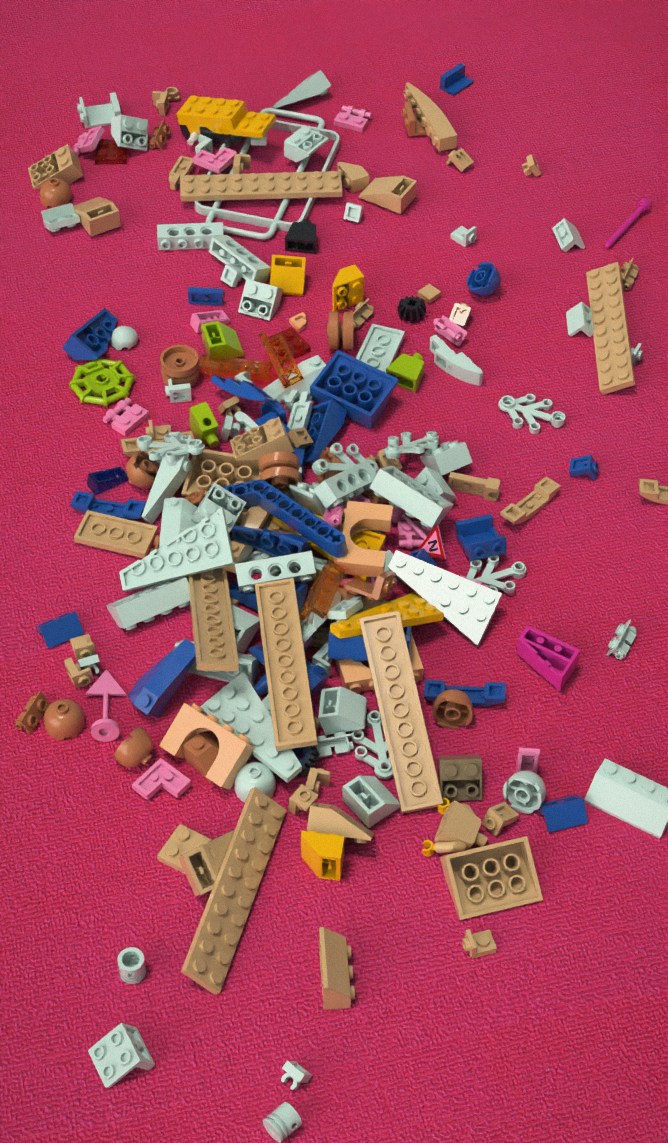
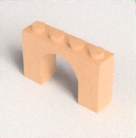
M356 501L347 502V508H344L342 514L344 523L340 524L339 531L345 536L348 552L343 557H334V565H337L339 573L376 578L377 575L384 573L386 551L360 548L351 539L355 534L364 530L390 532L393 518L392 505Z
M411 632L409 656L416 683L423 680V665ZM353 659L335 660L344 688L355 693L374 690L370 668Z
M184 703L159 746L172 755L184 759L183 744L198 733L213 731L219 741V753L205 777L220 787L230 790L235 782L237 773L246 764L255 746L249 743L251 739L241 733L239 736L235 734V729L230 725L218 723L219 718L211 713H208V715L204 714V709L199 705L193 703L191 706Z

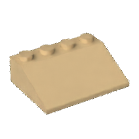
M204 449L201 454L192 456L191 470L186 476L181 494L182 496H188L192 492L204 490V498L214 482L223 487L260 480L258 460L236 461L234 454Z
M527 836L440 857L445 880L459 920L543 900Z

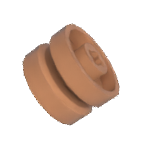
M329 311V322H327L329 349H338L339 339H343V348L345 350H353V312H344L343 322H339V313L337 311Z
M179 344L170 346L161 353V377L167 386L168 379H171L172 385L190 383L191 387L197 383L200 377L199 357L194 348Z
M277 451L267 453L258 460L259 472L261 473L259 475L260 480L266 481L282 493L290 491V484H298L300 482V472L298 471L299 457L296 454Z

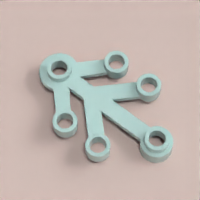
M527 394L516 399L512 396H503L499 401V408L509 413L513 420L512 426L516 429L523 427V419L518 416L516 411L523 414L529 424V432L532 434L540 432V424L535 421L533 416L550 421L556 428L561 427L565 423V414L563 412L555 411L552 414L538 411L539 409L551 410L552 401L550 399H544L541 402L535 403V395Z
M429 431L424 438L410 442L412 440V433L402 432L401 440L403 445L398 446L399 437L390 436L388 437V447L384 449L386 458L389 459L400 458L401 453H424L425 449H436L438 447L439 435L435 431Z
M174 434L164 435V442H152L151 436L148 435L137 438V444L141 451H148L151 447L161 448L148 452L149 459L152 461L160 459V455L165 454L167 462H174L179 455L186 453L198 455L205 449L202 440L192 439L191 435L181 436V443L175 438Z
M334 443L330 447V452L336 455L343 463H328L324 459H318L312 464V470L317 475H323L327 471H345L357 464L342 451L343 447L340 443ZM356 444L347 446V454L353 456L358 463L366 460L358 452L359 448ZM368 460L376 473H378L377 464L373 460Z
M499 556L488 557L482 576L474 579L475 575L481 570L482 562L479 559L471 561L466 579L475 582L478 580L490 586L489 588L498 592V589L507 594H512L515 591V583L513 581H506L504 583L497 580L509 576L515 579H522L526 575V566L522 562H515L511 568L492 573L494 567L499 563Z
M374 710L367 715V725L373 729L375 743L364 737L362 730H354L352 732V741L363 745L355 749V758L363 760L374 767L375 774L380 779L386 780L391 778L393 771L390 758L387 759L386 756L388 749L386 741H383L380 712ZM366 748L376 753L378 760L367 754Z

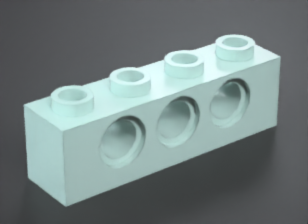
M223 222L157 225L158 250L208 249L213 237L224 235Z
M228 235L212 238L209 252L224 264H230L241 271V276L244 279L260 283L267 282L271 269L270 266Z
M365 460L324 480L313 490L325 508L332 505L336 507L354 496L357 497L365 490H370V486L377 473L369 461Z
M312 551L235 564L239 592L244 591V593L255 591V584L289 578H294V582L301 581L302 583H307L316 578ZM297 566L300 568V571L292 573L290 568ZM279 570L281 574L279 576H272L271 571ZM254 573L262 575L258 580H254L251 576Z

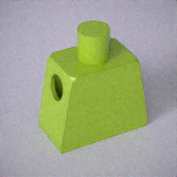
M414 353L413 356L401 354L386 368V373L399 379L397 386L416 393L424 375L425 362L422 361L423 357L419 353Z
M207 402L190 407L189 428L196 439L202 440L204 445L209 444L211 448L218 446L220 443L218 440L219 426Z

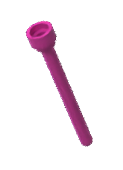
M642 198L638 202L634 213L605 243L606 249H609L641 213L648 212L652 207L648 199Z

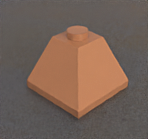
M198 733L183 744L184 759L212 784L213 781L205 776L218 756L219 741L215 733Z

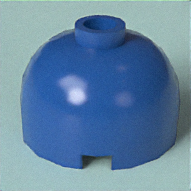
M490 262L478 264L479 268L473 269L467 277L466 283L469 289L478 296H489L500 285V272Z

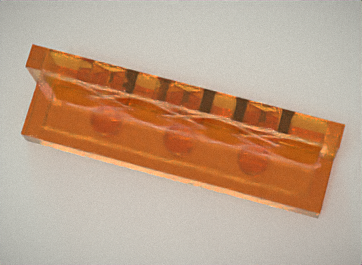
M265 331L258 334L284 388L303 380L304 378L282 333L271 339L267 337ZM281 340V343L279 344L278 347H277V346H272L273 344H275V343H277V342H279V341ZM280 352H286L284 357H278ZM286 362L291 363L289 368L284 367ZM291 373L298 374L295 377L288 380Z
M202 355L199 360V366H201V373L235 377L243 371L251 372V379L271 380L272 362Z
M330 559L316 575L299 614L301 620H304L311 611L323 619L329 611L345 572V569Z

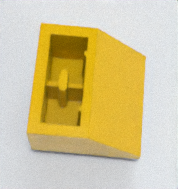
M272 255L270 285L282 288V294L303 296L306 257Z
M355 264L340 269L332 285V311L348 308L358 304L360 301L364 302V275Z
M301 831V858L318 878L335 881L341 880L344 862V836L334 833L324 834L316 831Z

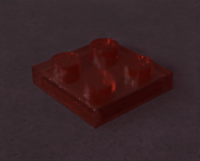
M101 139L95 149V165L127 164L128 148L118 147L114 139Z
M293 327L263 339L264 347L281 365L311 352V347Z

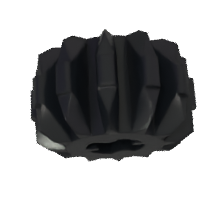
M413 295L412 297L406 296L405 299H400L397 306L399 318L404 319V322L410 321L411 323L412 321L418 323L419 320H423L426 313L424 300H420V297L415 298Z

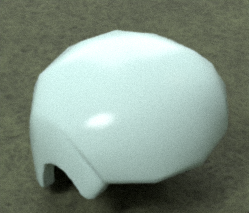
M119 326L114 329L110 343L112 347L119 351L124 347L130 350L131 347L137 344V332L132 327Z

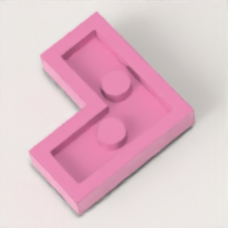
M223 147L216 155L201 150L193 157V163L220 174L234 161V156L237 152Z
M160 758L132 784V789L146 800H149L162 787L178 798L192 784L189 778Z

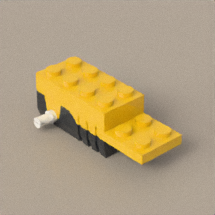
M195 95L190 96L176 114L182 135L185 139H188L187 143L189 145H193L195 140L198 141L200 134L212 139V142L234 143L235 145H239L245 137L264 138L277 120L275 114L248 112L245 101L199 97Z

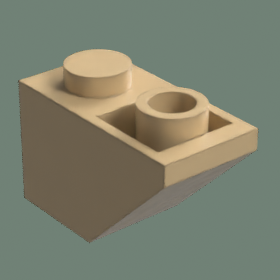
M344 162L337 163L336 171H341V180L351 193L364 190L369 185V174L362 166Z

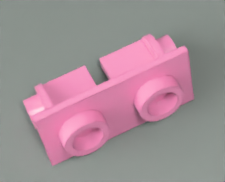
M444 315L439 319L435 318L433 321L435 331L460 347L468 334L467 331Z
M336 506L331 511L329 508H326L322 520L337 529L338 525L342 522L344 508Z

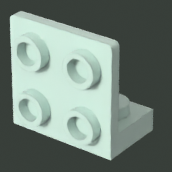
M120 1023L88 1050L106 1088H111L135 1067L150 1070L155 1066L137 1027Z

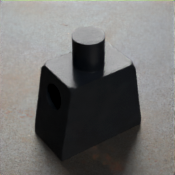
M303 219L302 222H293L285 236V251L316 254V225L312 224L308 219Z

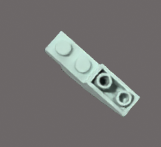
M436 334L430 337L429 350L434 354V363L438 367L461 381L477 386L482 385L483 372L481 368L477 367L463 352L456 354Z

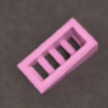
M223 310L192 313L190 325L196 333H201V324L215 321L227 324L230 322V319Z
M519 748L516 759V772L526 770L537 774L540 749Z

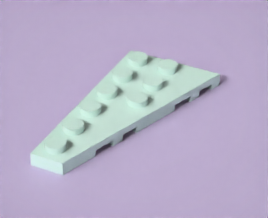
M219 508L216 510L217 512L209 517H205L200 523L192 528L189 527L170 539L159 549L151 551L143 559L137 560L121 570L119 573L122 590L126 592L235 564L224 508Z
M396 550L388 566L389 570L396 572V576L411 587L416 594L442 611L444 618L449 623H452L464 636L468 637L473 644L479 647L502 598V593Z
M244 672L200 706L204 709V714L208 715V713H211L219 718L218 723L221 725L226 723L235 729L234 733L238 736L241 733L250 738L249 743L255 746L252 755L288 783L302 771V765L292 749L276 751L272 717Z

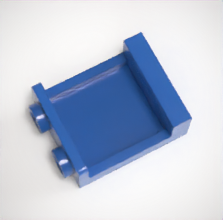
M491 514L455 522L456 539L470 561L507 553L506 537L499 536L494 529Z

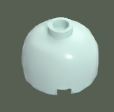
M260 762L247 763L237 773L234 790L242 802H246L250 789L254 787L270 798L274 795L276 780L273 771Z
M523 770L515 772L505 782L503 796L505 800H509L514 810L529 814L534 810H538L543 804L546 796L545 783L539 775L532 771Z

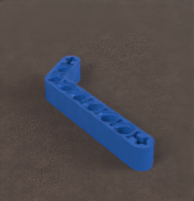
M254 480L223 486L224 489L247 502L244 508L259 505L333 557L340 558L347 554L348 549L343 533L266 481Z

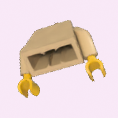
M443 798V806H437L438 812L443 817L434 838L436 843L433 844L432 841L425 840L423 846L425 848L429 847V849H422V854L429 857L434 854V851L436 853L461 852L468 850L473 844L483 847L488 837L478 832L482 821L476 816L470 805L459 803L456 800L450 804L447 798Z

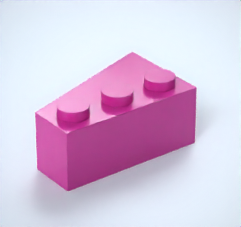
M527 625L518 638L516 653L557 690L561 691L578 665L580 649Z

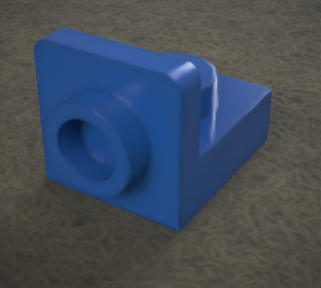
M277 400L275 404L264 403L260 406L261 417L272 411L287 425L286 411Z
M592 455L571 459L569 468L571 477L589 474L592 480H596L599 465L594 461Z

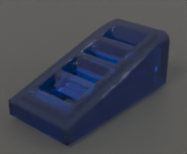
M120 466L89 473L87 486L96 495L129 479L126 472Z

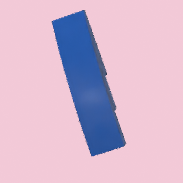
M213 375L210 380L223 390L236 396L262 403H276L275 399L254 383L244 380L240 382L229 377L226 379L217 375Z

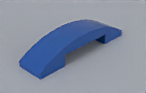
M77 491L70 505L82 513H86L89 510L135 520L141 518L146 502L129 499L127 504L95 499L94 493Z
M425 680L424 699L434 702L441 692L449 689H458L469 696L473 707L490 706L505 702L506 683L485 682V687L445 686V681Z

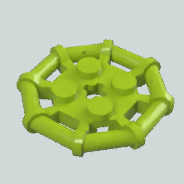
M99 357L97 360L82 366L78 365L75 368L76 371L72 381L69 382V388L76 393L81 403L85 404L87 402L107 407L108 404L129 396L130 388L135 381V375L130 373L123 361L100 359ZM120 382H125L124 387L120 386ZM80 387H85L86 390L83 392ZM115 391L117 392V393H115V394H113V395L107 397V395H109V394H111V393H113V392H115Z

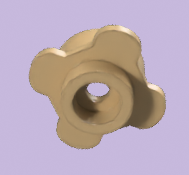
M168 87L164 91L168 92V100L180 99L178 95L179 90L176 87Z

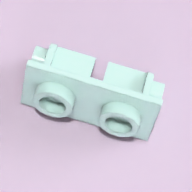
M630 619L624 625L621 623L615 630L617 635L609 642V650L606 656L613 653L619 660L626 657L630 648L629 645L633 643L637 635L636 628L629 626Z
M338 732L334 734V737L326 738L325 735L318 736V745H314L320 754L318 757L331 756L332 747H334L336 754L347 753L353 750V742L348 741L352 733Z

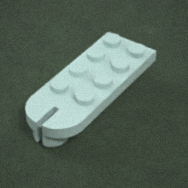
M372 324L356 359L386 373V368L394 361L405 337V331Z

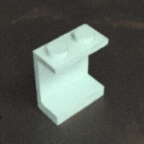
M116 92L110 93L109 104L88 107L84 106L82 97H79L80 104H77L80 121L84 123L85 129L101 125H111V118L121 114Z

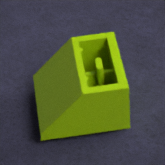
M219 321L201 324L202 341L210 363L244 356L234 329Z

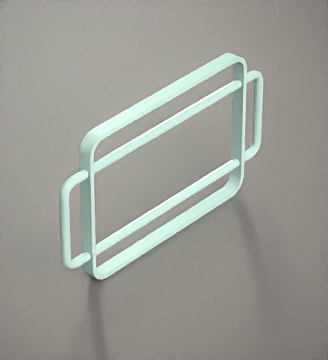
M265 108L260 112L319 123L318 127H311L276 120L270 129L295 133L301 127L306 126L328 137L329 140H333L335 143L321 172L329 171L339 149L340 137L335 131L324 129L325 122L321 117L275 108ZM247 137L239 154L247 153L251 145V137ZM223 143L220 150L223 147L228 148L230 144ZM310 156L301 161L296 172L304 171ZM209 170L207 173V175L215 174V172ZM291 198L283 199L274 219L219 209L223 200H215L212 207L199 204L201 201H194L196 212L207 216L205 223H212L214 218L270 228L267 233H258L223 226L224 233L266 240L271 238L276 230L288 232L293 223L281 221ZM309 198L300 219L296 222H302L303 219H307L316 198Z

